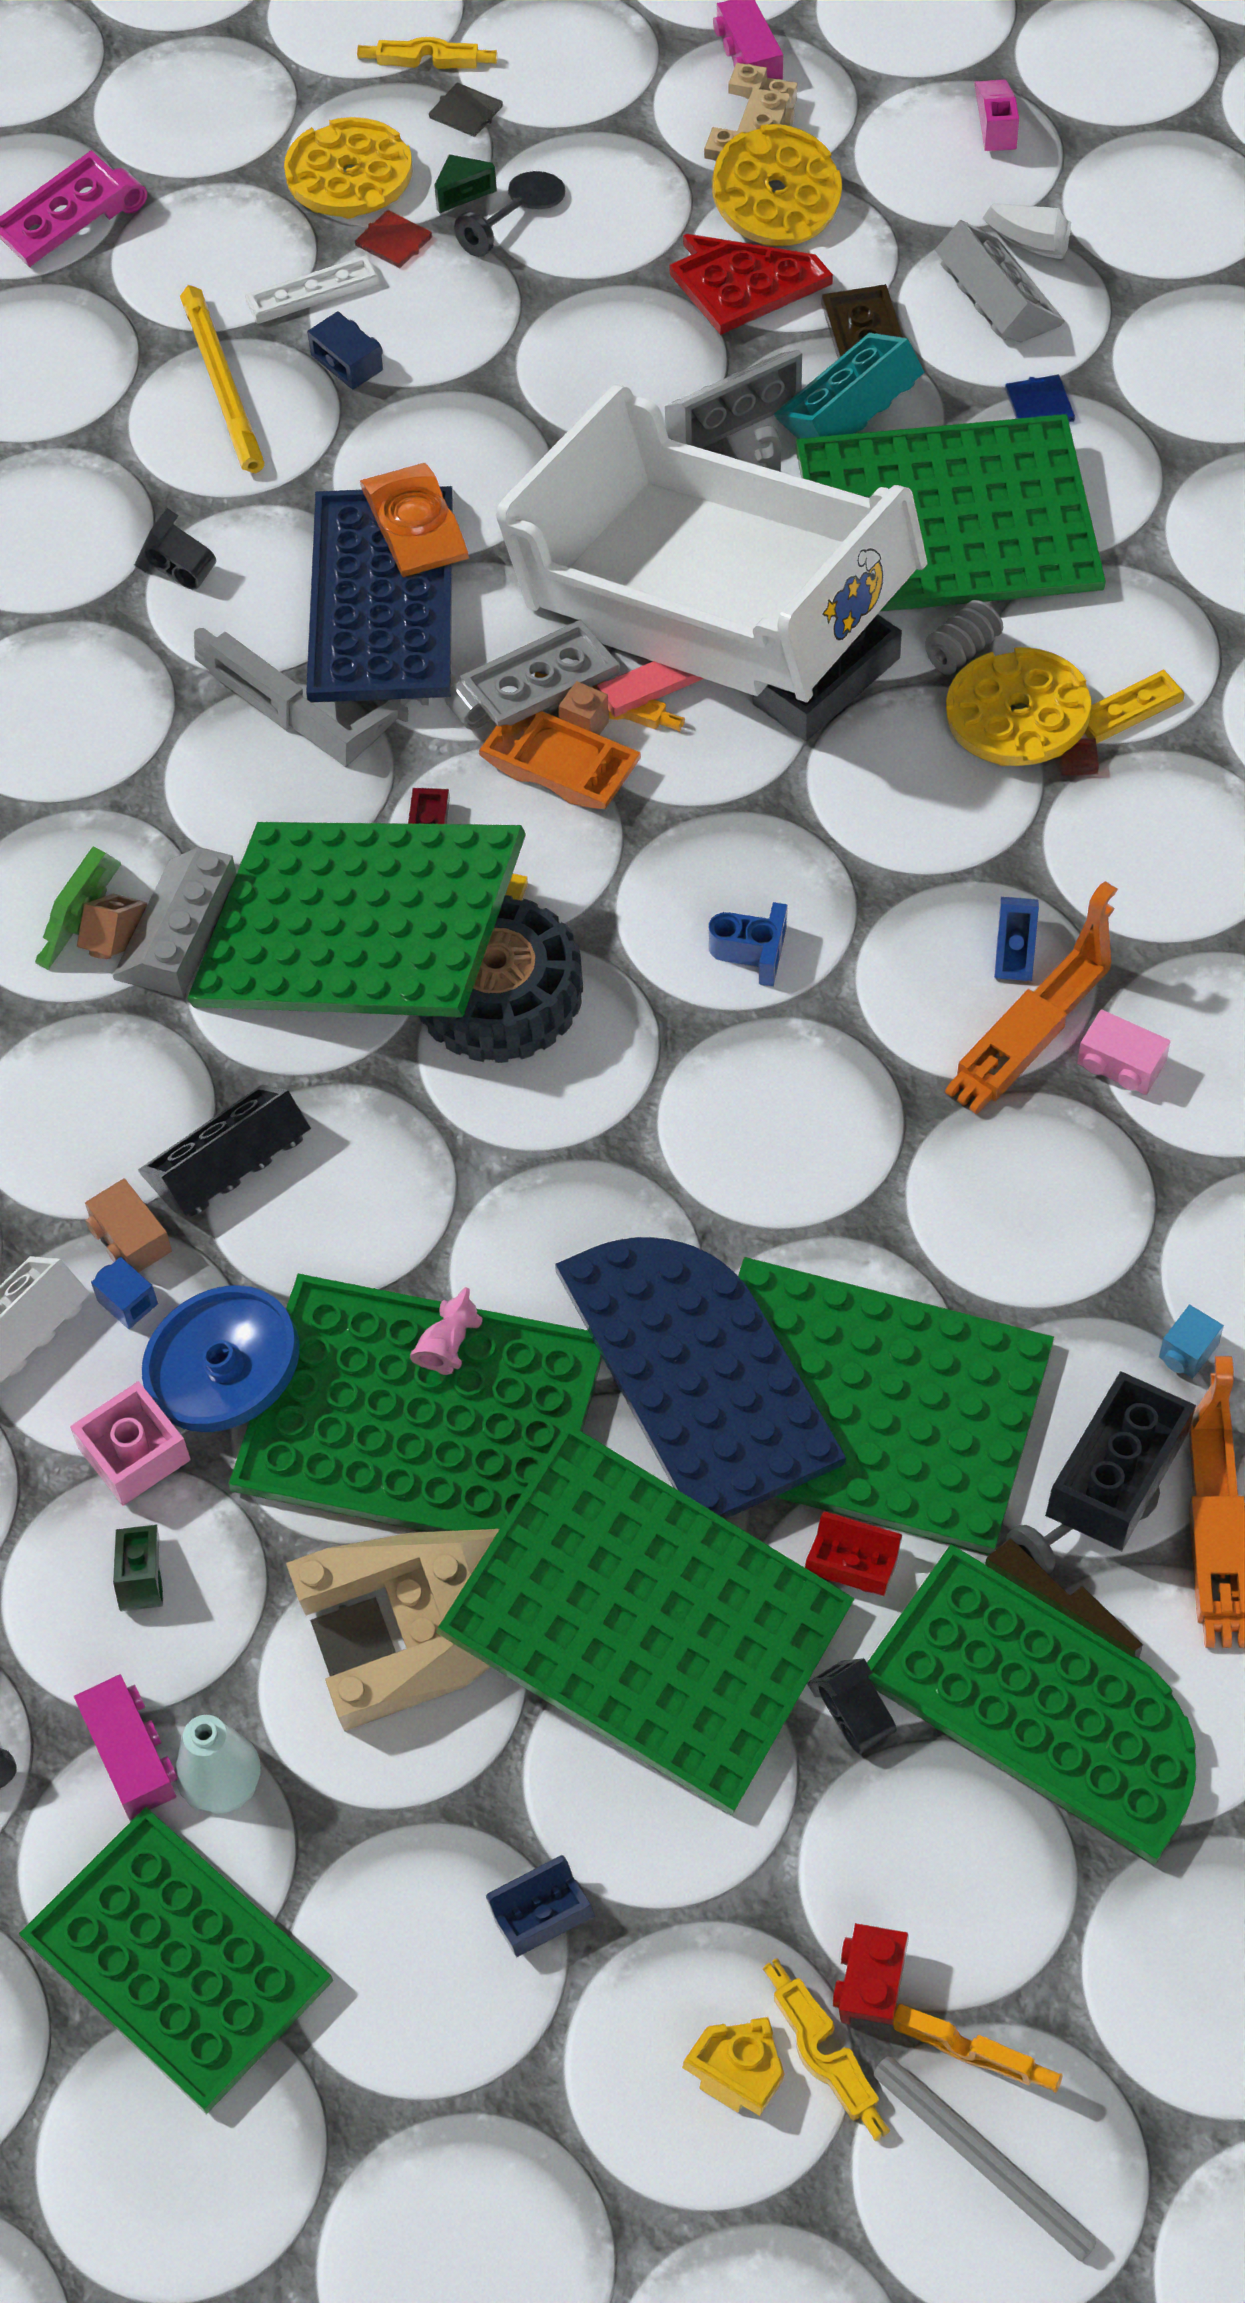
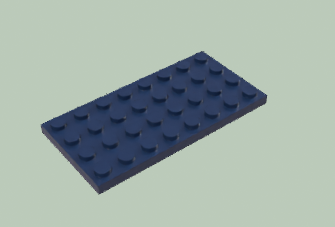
M440 486L443 498L448 508L453 512L452 486ZM362 490L315 491L306 686L307 700L314 703L451 697L452 564L402 577Z

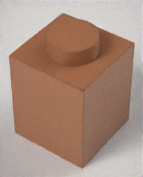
M578 681L575 682L558 706L560 719L598 735L601 734L609 723L608 694Z

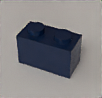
M339 311L307 331L311 356L352 390L383 371V350L380 343L374 337L366 335L360 330L355 321L348 320Z

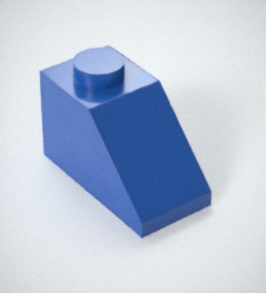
M1001 897L994 978L1032 981L1039 912L1038 899Z

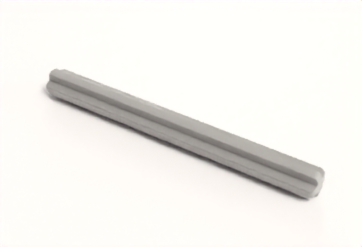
M887 2056L878 2064L874 2071V2076L883 2086L1077 2260L1083 2261L1089 2256L1096 2245V2240L896 2060Z

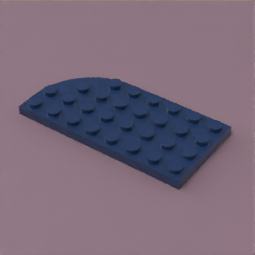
M635 1237L598 1245L555 1264V1270L673 1488L727 1519L846 1465V1456L751 1292L737 1274L722 1261L697 1247L683 1242L655 1237Z

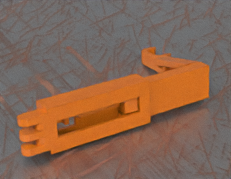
M1106 881L1099 885L1089 901L1087 920L1073 947L1074 949L1034 992L1028 988L959 1061L957 1076L949 1083L945 1094L952 1098L961 1089H964L958 1096L957 1102L965 1106L973 1097H976L969 1110L978 1114L991 1099L996 1102L1064 1029L1066 1016L1110 970L1111 949L1108 917L1115 908L1109 905L1108 901L1116 894L1118 890L1116 887ZM998 1053L1000 1057L1005 1055L1010 1058L995 1075L989 1072L992 1068L996 1069L998 1066V1059L995 1058Z
M1215 1356V1373H1210L1211 1386L1195 1409L1189 1429L1194 1495L1191 1496L1189 1504V1520L1197 1623H1203L1205 1648L1215 1647V1632L1221 1633L1222 1648L1232 1647V1632L1238 1633L1239 1648H1245L1244 1496H1238L1229 1402L1234 1377L1232 1356ZM1211 1574L1220 1575V1578L1230 1575V1584H1219L1218 1593L1220 1594V1601H1213Z

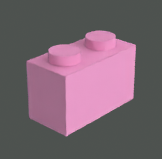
M1101 1009L1080 1043L1077 1064L1083 1066L1090 1073L1101 1074L1118 1082L1128 1090H1136L1147 1095L1167 1062L1171 1040Z

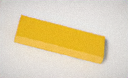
M1163 669L1092 704L1090 722L1084 734L1095 745L1182 702L1185 693Z

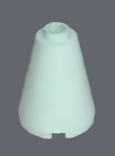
M212 1715L197 1716L186 1725L183 1732L175 1766V1772L178 1777L176 1785L180 1795L191 1807L197 1810L212 1811V1814H224L236 1810L251 1799L256 1791L255 1787L259 1776H261V1764L258 1753L248 1739L219 1718Z

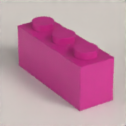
M728 0L717 3V17L713 18L714 31L717 37H722L725 53L728 57H732L734 68L736 63L766 67L767 78L783 80V53L756 1Z
M119 1674L74 1695V1699L128 1819L135 1818L145 1807L151 1810L176 1798L171 1783L177 1780V1774L169 1757L166 1756L160 1759L155 1746L162 1742L152 1720L143 1723L138 1711L145 1708V1705L136 1685L134 1684L127 1688L122 1675Z

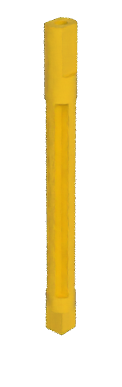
M187 285L181 293L180 299L210 376L240 466L243 470L256 474L263 469L264 460L211 320L210 311L202 290Z

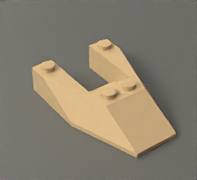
M499 1529L406 1533L326 1548L286 1563L299 1603L306 1616L385 1587L406 1649L325 1678L337 1717L344 1731L464 1688L490 1668L486 1663L435 1632Z

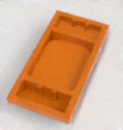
M426 463L360 480L362 491L402 577L469 559L455 515L448 508L437 478Z
M543 711L511 726H496L479 749V754L482 758L516 781L540 784L551 789L569 804L597 809L607 808L641 758V752Z

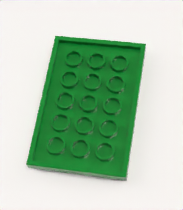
M147 1807L19 1933L21 1939L206 2115L333 1982L332 1976Z

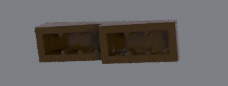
M1011 1538L986 1558L985 1565L1131 1657L1134 1658L1136 1656L1140 1658L1143 1644L1083 1586L1069 1595Z

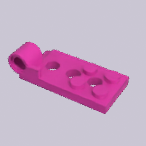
M90 150L1 215L0 239L28 267H31L103 213L110 220L121 211L128 214L138 211L146 202L147 190L127 170L123 168L112 170ZM85 187H92L88 192L79 193ZM67 205L62 211H54L59 206ZM35 224L41 225L35 230H29Z

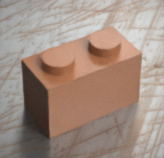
M125 1178L85 1202L89 1218L85 1220L86 1225L97 1240L103 1237L109 1246L106 1247V1250L113 1262L122 1257L139 1273L172 1252L166 1230Z

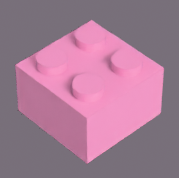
M139 1381L70 1426L78 1449L122 1506L191 1460L184 1438Z

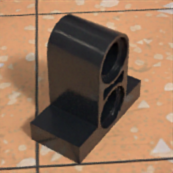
M167 508L150 530L134 565L145 573L152 565L185 588L195 590L201 585L216 564V557L209 548L175 526L179 515Z
M864 1658L840 1661L807 1682L814 1697L822 1698L845 1739L859 1755L897 1731L891 1714L868 1677L873 1672Z

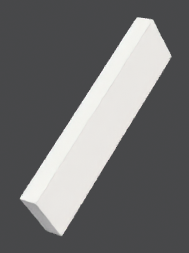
M365 255L245 294V299L256 323L260 324L380 285L379 276L368 256Z

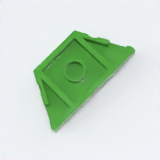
M94 846L90 849L54 901L50 919L43 938L48 942L37 955L35 964L49 970L72 935H79L84 904L105 897L107 892L106 886L121 866L120 861Z

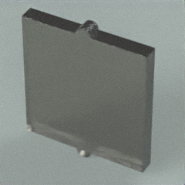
M457 82L445 96H440V101L428 114L432 120L476 137L486 124L492 123V118L503 107V101Z
M376 1597L348 1607L344 1604L340 1605L339 1610L310 1620L329 1676L396 1653Z

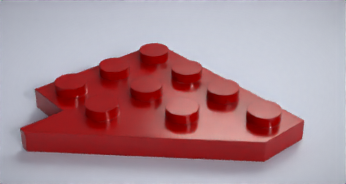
M693 234L683 235V245L691 255L669 265L670 276L720 335L833 284V274L816 254Z

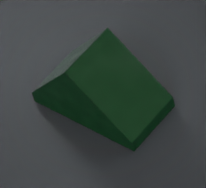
M449 154L434 185L437 211L442 213L496 192V174L493 163Z

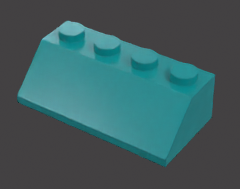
M868 333L778 409L774 415L797 439L857 433L867 426V421L874 415L889 408L892 404L891 401L901 392L911 389L915 385V380L923 375L925 371L908 338Z

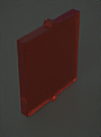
M387 210L374 223L368 224V229L355 240V246L400 269L413 255L419 254V249L432 238V232Z

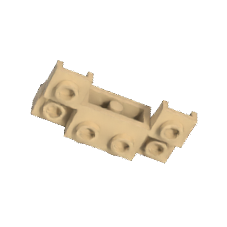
M736 63L728 84V93L749 99L737 131L712 127L704 148V158L716 161L723 147L742 131L745 134L760 129V126L765 124L792 126L798 83L767 78L766 67Z

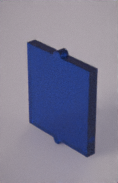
M1059 374L1041 378L1029 377V380L1005 384V390L1016 419L1067 414L1069 422L1075 421L1074 412Z

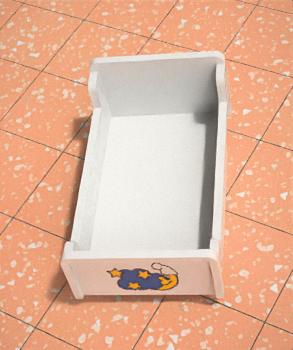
M617 384L612 385L501 500L496 513L497 521L527 608L537 611L541 607L577 620L581 619L604 645L757 697L770 684L793 692L796 695V699L808 702L813 696L812 688L914 571L916 569L923 570L928 564L913 494L909 488L894 485L890 489L880 487L870 498L671 440L668 438L659 407L651 400L634 396L628 387Z

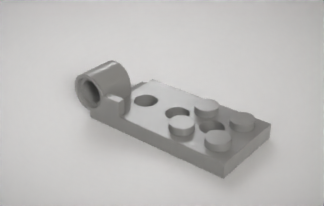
M580 619L461 675L460 681L450 688L451 697H446L445 702L467 729L480 728L490 719L497 726H511L561 702L576 681L592 687L619 674V663ZM569 658L578 661L576 663L568 664L564 663L561 660ZM539 672L541 674H548V676L536 678L532 674ZM506 686H514L518 690L505 692L501 689Z

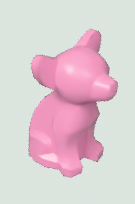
M465 1287L457 1297L441 1302L439 1312L440 1316L444 1319L431 1325L422 1334L416 1348L410 1354V1359L413 1363L443 1375L452 1374L454 1368L459 1369L461 1367L462 1361L458 1358L457 1352L460 1344L465 1339L466 1328H478L482 1324L483 1319L477 1314L476 1305L469 1299V1288Z

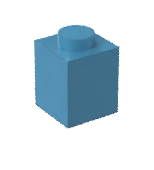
M1189 1304L1163 1338L1159 1358L1174 1372L1184 1373L1193 1379L1218 1347L1224 1325Z

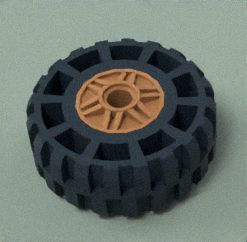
M505 895L463 1017L419 1016L421 1022L427 1026L428 1033L437 1042L442 1043L444 1041L446 1049L458 1055L462 1053L469 1055V1059L484 1062V1059L495 1060V1063L509 1062L508 1059L518 1057L522 1060L533 1056L534 1052L541 1048L545 1050L553 1045L558 1034L562 1036L573 1024L572 1017L579 1013L582 1004L583 977L581 954L578 944L574 942L572 931L565 923H559V917L549 909H541L537 903L523 898L521 901L513 899L512 896Z

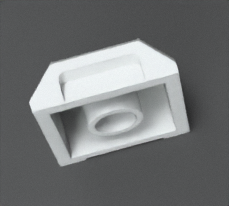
M993 203L982 218L1002 237L1029 252L1045 257L1063 259L1068 249L1072 222L1065 218L1059 208Z

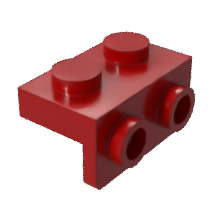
M823 1512L820 1517L816 1538L806 1559L805 1568L824 1580L837 1582L885 1597L897 1565L902 1535L836 1514Z
M855 1923L853 1937H845L842 1947L841 1964L847 1965L844 1981H836L833 1995V2007L839 2008L841 2023L850 2024L852 2017L884 2024H894L909 1941L908 1932Z

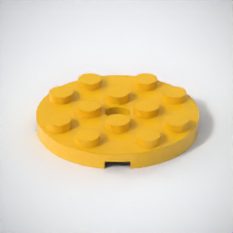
M346 117L329 120V126L316 131L311 127L294 140L286 153L284 161L286 183L294 198L312 212L339 216L346 219L377 211L396 201L410 183L413 172L411 151L409 145L406 146L400 138V133L382 122L368 118ZM348 165H354V167L347 168L346 172H344V168Z
M781 124L761 125L760 129L745 134L742 131L734 136L718 155L712 176L714 202L724 220L742 236L757 243L770 246L796 245L817 236L832 221L842 193L840 170H837L828 148L811 134L801 129ZM779 180L785 185V188L773 192L769 182Z
M1016 647L1012 653L994 656V653L990 652L967 664L956 675L949 687L946 698L947 721L954 738L971 754L1000 766L1033 765L1063 755L1081 739L1091 718V696L1086 686L1085 677L1068 660L1049 651ZM1020 703L1026 704L1028 706V708L1025 707L1023 709H1014L1013 712L1011 711L1010 707L1011 705H1017Z

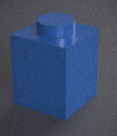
M119 1257L111 1265L104 1266L97 1273L95 1279L91 1281L97 1301L128 1329L133 1327L158 1305L153 1285L122 1257Z

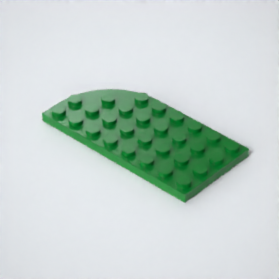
M950 1544L868 1660L867 1664L873 1672L868 1677L876 1691L1148 1862L1156 1865L1185 1818L1196 1782V1745L1188 1717L1184 1716L1179 1704L1173 1697L1172 1689L1157 1672L1138 1657H1131L990 1569L979 1560Z

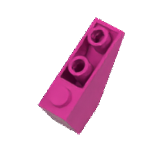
M1007 80L975 81L974 86L984 150L1001 151L1017 149L1019 115L1016 97Z

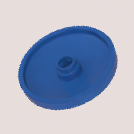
M233 1285L204 1291L189 1298L172 1310L153 1332L142 1360L143 1386L175 1426L195 1432H216L237 1427L268 1409L290 1383L299 1358L300 1344L297 1328L284 1306L275 1297L263 1290L249 1286Z

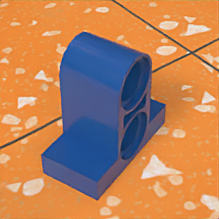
M773 902L769 919L729 912L716 914L709 922L710 954L720 961L759 967V984L774 987L787 929L788 904Z

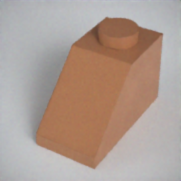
M111 894L85 903L77 947L89 950L90 956L100 959H111V956L125 951L147 907V902L118 894Z

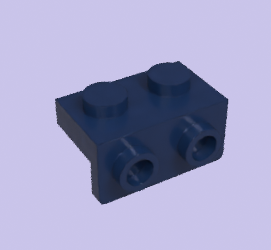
M563 1855L486 1895L495 1923L516 1958L595 1917L589 1900L574 1879L568 1861Z

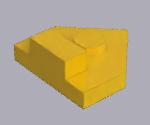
M769 2017L751 2019L750 2023L727 2027L725 2024L707 2026L684 2059L682 2066L684 2070L701 2080L700 2090L737 2113L744 2106L758 2116L762 2114L782 2084L785 2075L781 2059L778 2058L773 2041V2031Z

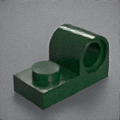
M157 1524L116 1529L113 1584L120 1612L163 1606V1586L159 1568L160 1537Z

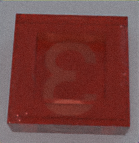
M1082 738L1060 756L1061 775L1098 774L1099 763L1096 738Z

